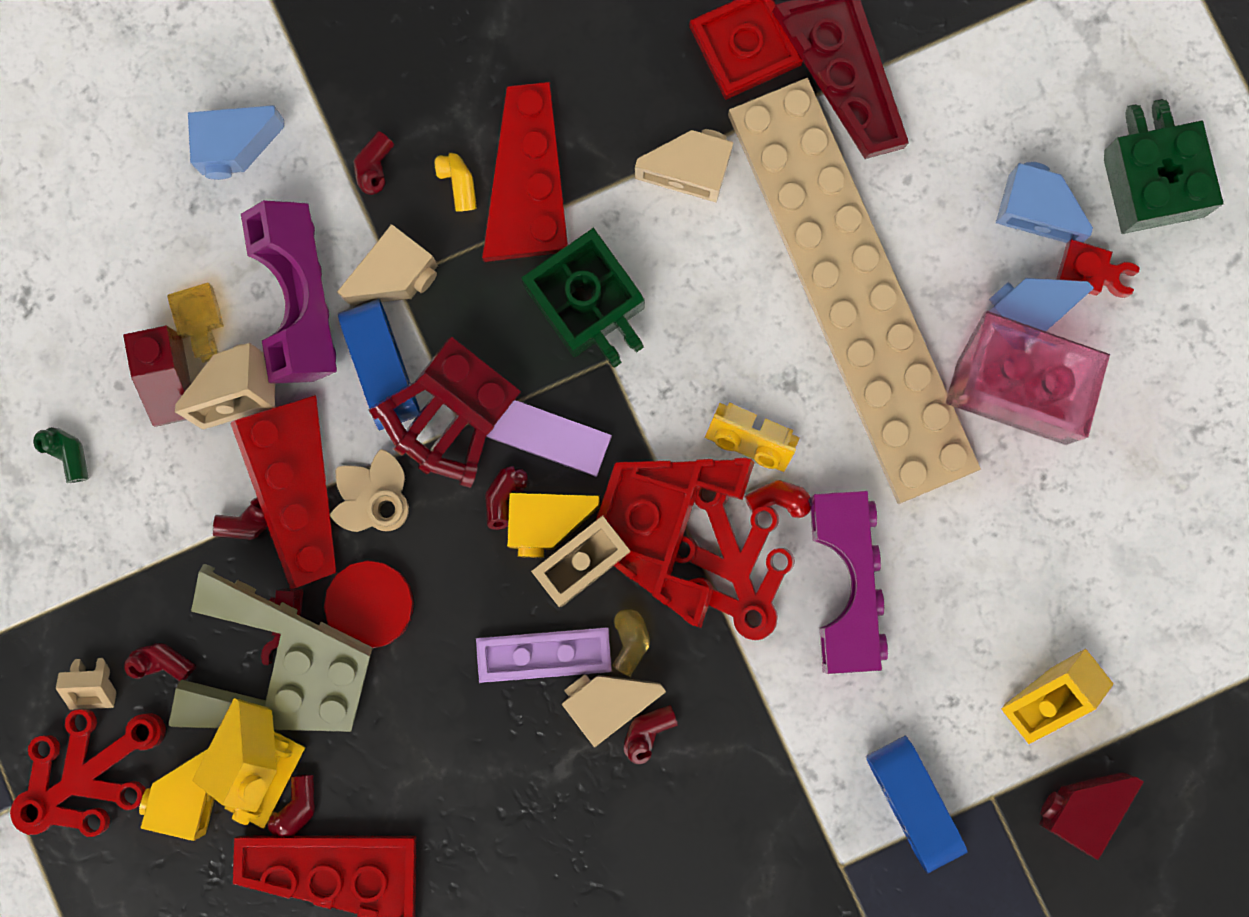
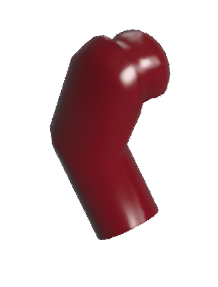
M380 131L373 136L354 159L357 185L362 192L370 195L377 194L383 190L385 177L381 160L394 147V143Z
M513 466L501 469L486 491L487 525L489 528L499 530L508 527V498L512 491L521 493L527 487L528 476L523 469H515Z
M254 498L250 502L251 505L239 517L215 515L213 536L248 540L258 537L268 527L258 498Z
M157 643L132 651L124 664L126 673L134 679H140L146 675L164 670L179 682L180 680L186 681L196 667L195 664L164 643Z
M671 705L643 714L632 720L624 740V753L632 763L639 765L646 763L651 758V749L656 734L678 726Z
M313 774L291 776V801L280 812H273L268 819V829L273 835L280 837L296 835L313 817L315 811Z

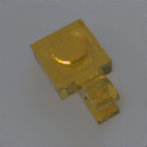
M209 282L167 295L178 336L182 339L191 337L195 358H201L202 363L208 362L214 354L219 353L212 330L224 327L215 291Z

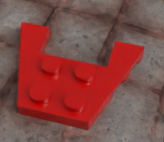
M735 458V460L697 459L696 461L685 462L645 461L615 463L596 519L598 520L603 516L630 550L614 567L683 617L689 624L701 628L713 589L671 576L699 488L743 500L755 462L748 458Z

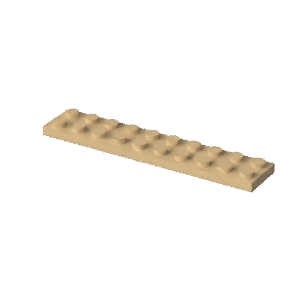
M808 78L729 109L728 117L897 504H901L981 470Z

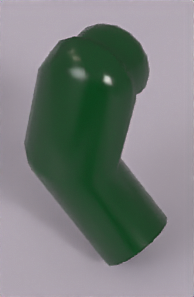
M54 427L40 430L35 434L33 439L35 449L40 453H47L62 461L66 483L83 482L89 479L83 445L78 438L60 428Z

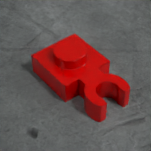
M1071 239L1066 243L1056 280L1087 281L1094 287L1088 294L1095 296L1102 292L1104 285L1107 286L1109 292L1114 296L1126 298L1133 294L1134 289L1121 284L1120 274L1135 276L1139 273L1140 267L1131 262H1123L1117 266L1110 264L1112 251Z

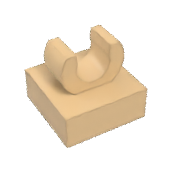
M103 658L97 659L94 671H85L86 668L81 659H75L71 664L70 672L58 674L56 690L70 710L114 708L116 690L108 679L110 670Z

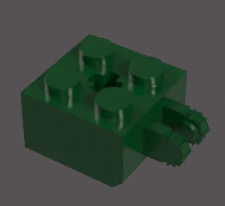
M1167 99L1153 101L1151 113L1154 119L1155 130L1148 131L1141 105L1127 106L1125 118L1129 135L1117 137L1104 150V164L1121 234L1205 218L1224 204L1203 120L1175 126Z
M594 227L521 277L525 290L574 358L596 344L613 368L620 365L622 362L619 353L605 338L615 329L620 331L626 344L636 353L644 348L642 341L628 323V320L645 309V300ZM583 286L585 291H587L589 288H592V298L587 301L576 300V289Z

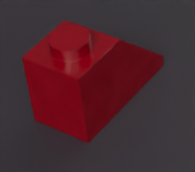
M167 325L123 334L131 379L152 426L157 427L187 420L175 412V404L191 385L182 335Z
M1121 772L1062 786L1058 793H1051L1043 804L1041 815L1044 817L1039 825L1083 853L1099 860L1144 781Z

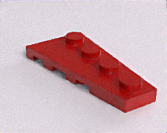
M237 836L234 838L233 884L285 898L301 899L312 902L315 906L327 909L335 908L357 914L358 917H415L416 836Z

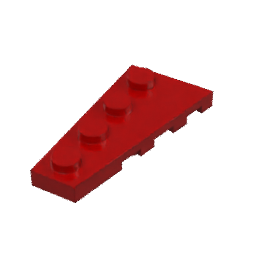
M550 82L507 87L482 257L484 262L556 254L568 245Z
M316 395L231 422L232 430L290 589L335 574L336 567Z

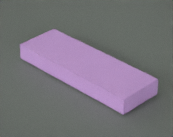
M514 400L495 424L494 429L486 437L597 477L612 435Z
M608 628L476 638L479 683L612 672Z

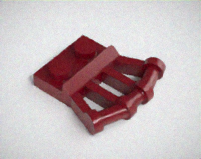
M450 336L413 383L375 404L368 411L374 420L377 418L380 420L394 444L393 450L401 456L406 453L419 463L418 469L426 475L431 472L459 480V485L471 488L486 436L494 429L495 424L521 391ZM426 390L432 395L431 399L409 427L405 429L394 408ZM442 404H444L457 415L431 449L418 441L417 437ZM467 423L474 427L464 463L442 457Z

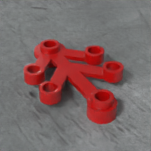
M699 488L694 503L699 508L707 511L723 558L697 546L696 541L691 537L683 536L682 541L689 544L691 551L687 558H683L677 553L675 561L678 563L691 562L732 582L738 599L713 589L710 581L705 578L698 577L690 580V582L700 583L705 587L713 589L709 606L732 616L736 630L743 637L750 640L764 639L776 628L778 615L772 602L785 574L790 572L795 564L792 552L786 548H777L769 552L766 557L768 572L756 593L750 575L769 533L775 530L779 524V515L774 508L769 506L756 508L750 517L751 531L742 550H740L724 507L729 496L716 493L714 500L708 502L702 497L703 488ZM762 511H767L772 516V524L768 528H763L758 524V515ZM777 553L784 554L788 559V565L784 570L777 569L773 564V557ZM750 610H756L761 614L762 622L759 626H753L748 622L747 615Z
M78 709L70 712L65 719V728L70 734L62 780L48 790L52 760L60 753L59 741L51 735L34 738L28 746V755L33 760L29 787L27 791L19 794L12 803L10 816L13 825L17 830L27 835L40 834L48 830L51 825L77 828L87 837H95L104 833L110 825L109 814L104 809L93 808L84 812L58 805L72 795L113 801L124 810H132L139 807L143 794L146 791L143 784L137 781L121 784L96 780V778L134 750H148L158 746L164 740L166 734V726L163 720L152 713L133 717L126 726L125 735L85 763L90 733L96 728L97 719L95 714L89 709ZM79 714L83 715L87 720V726L83 731L77 729L75 725V719ZM140 724H144L149 729V736L145 741L140 740L136 734L137 727ZM42 741L47 742L50 746V753L47 757L41 756L38 751L39 744ZM128 787L135 789L137 792L135 803H129L125 799V791ZM30 804L34 805L38 810V816L35 820L29 819L26 814V809ZM91 814L98 816L100 819L98 830H93L88 825V818Z

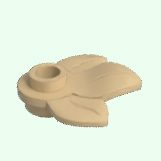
M381 449L375 455L370 470L359 466H340L336 468L337 488L345 501L340 503L331 512L330 516L339 526L354 532H359L372 526L381 531H393L405 523L409 514L408 501L402 494L405 474L402 466L394 456ZM385 502H392L395 506V512L389 518H384L380 513V508Z

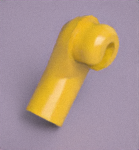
M449 153V156L441 155L436 157V176L440 179L448 177L452 180L455 211L477 209L473 176L461 157L455 153Z

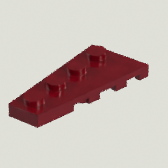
M791 0L776 4L772 11L864 159L904 149L909 144L861 0Z

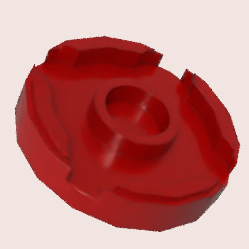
M363 561L349 565L335 576L327 589L324 609L329 626L374 649L389 645L404 633L411 620V614H413L414 599L410 585L399 571L385 563Z

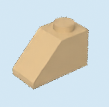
M704 129L701 133L691 130L639 157L635 165V179L717 203L734 142L726 140L725 135L714 130Z
M391 224L337 293L351 306L362 305L380 299L381 302L412 299L417 291L423 293L433 283L437 276V272L434 270L438 264L430 253Z
M251 343L236 345L232 349L214 354L177 401L175 412L204 430L275 408L276 383L268 382L264 353Z
M602 516L531 572L558 607H562L625 557L630 550Z
M584 674L564 690L569 698L562 703V706L595 748L666 691L658 682L597 675L590 681L587 675Z

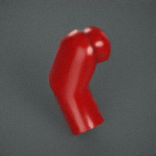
M782 480L773 481L744 495L751 513L758 507H771L775 504L786 508L794 518L805 517L811 510L808 492L803 487Z

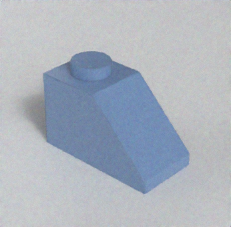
M274 105L188 112L190 163L202 175H205L206 178L214 180L228 179L232 177V173L245 172L284 128V119Z
M1037 162L1019 163L1009 174L996 224L1064 243L1069 242L1071 239L1083 243L1091 236L1093 227L1062 175L1050 172L1048 166Z
M1025 278L1014 288L1008 282L989 299L994 307L984 316L1020 353L1032 345L1092 291L1094 287L1087 281Z

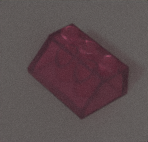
M986 311L983 313L956 363L945 404L1057 443L1068 445L1089 437L1110 354Z

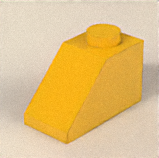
M510 493L507 546L518 549V557L544 558V550H555L599 509V496Z
M1085 648L1051 667L1008 701L1001 710L1026 742L1030 744L1096 710L1114 683Z
M234 698L192 781L223 806L257 812L277 772L272 710L265 706Z
M207 750L152 783L151 788L146 789L139 808L140 815H144L141 829L191 841L206 835L215 799L192 780Z

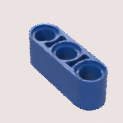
M380 299L338 313L339 323L369 408L411 384ZM415 396L394 408L401 422L414 419L420 413ZM378 418L375 419L374 422L378 430H383L384 427Z
M906 735L865 756L911 848L927 874L968 853L964 841L927 770Z

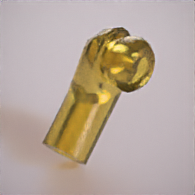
M623 609L614 618V626L618 629L623 648L612 666L628 677H631L650 646V637L644 618L637 611Z

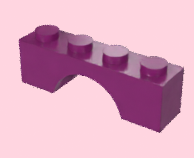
M263 200L241 213L247 256L259 261L274 274L282 288L285 299V313L280 327L274 334L262 340L268 382H315L336 373L337 367L336 350L332 344L328 320L329 309L325 303L321 280L322 268L318 262L314 239L315 227L311 220L309 204Z
M868 491L814 494L809 499L811 504L812 540L829 547L840 556L848 569L851 581L849 600L842 613L829 624L819 628L822 671L826 674L882 671L881 661L888 659V644L885 633L879 634L878 616L884 615V597L882 589H875L874 572L881 569L879 546L872 545L871 528L877 526L875 501H868Z

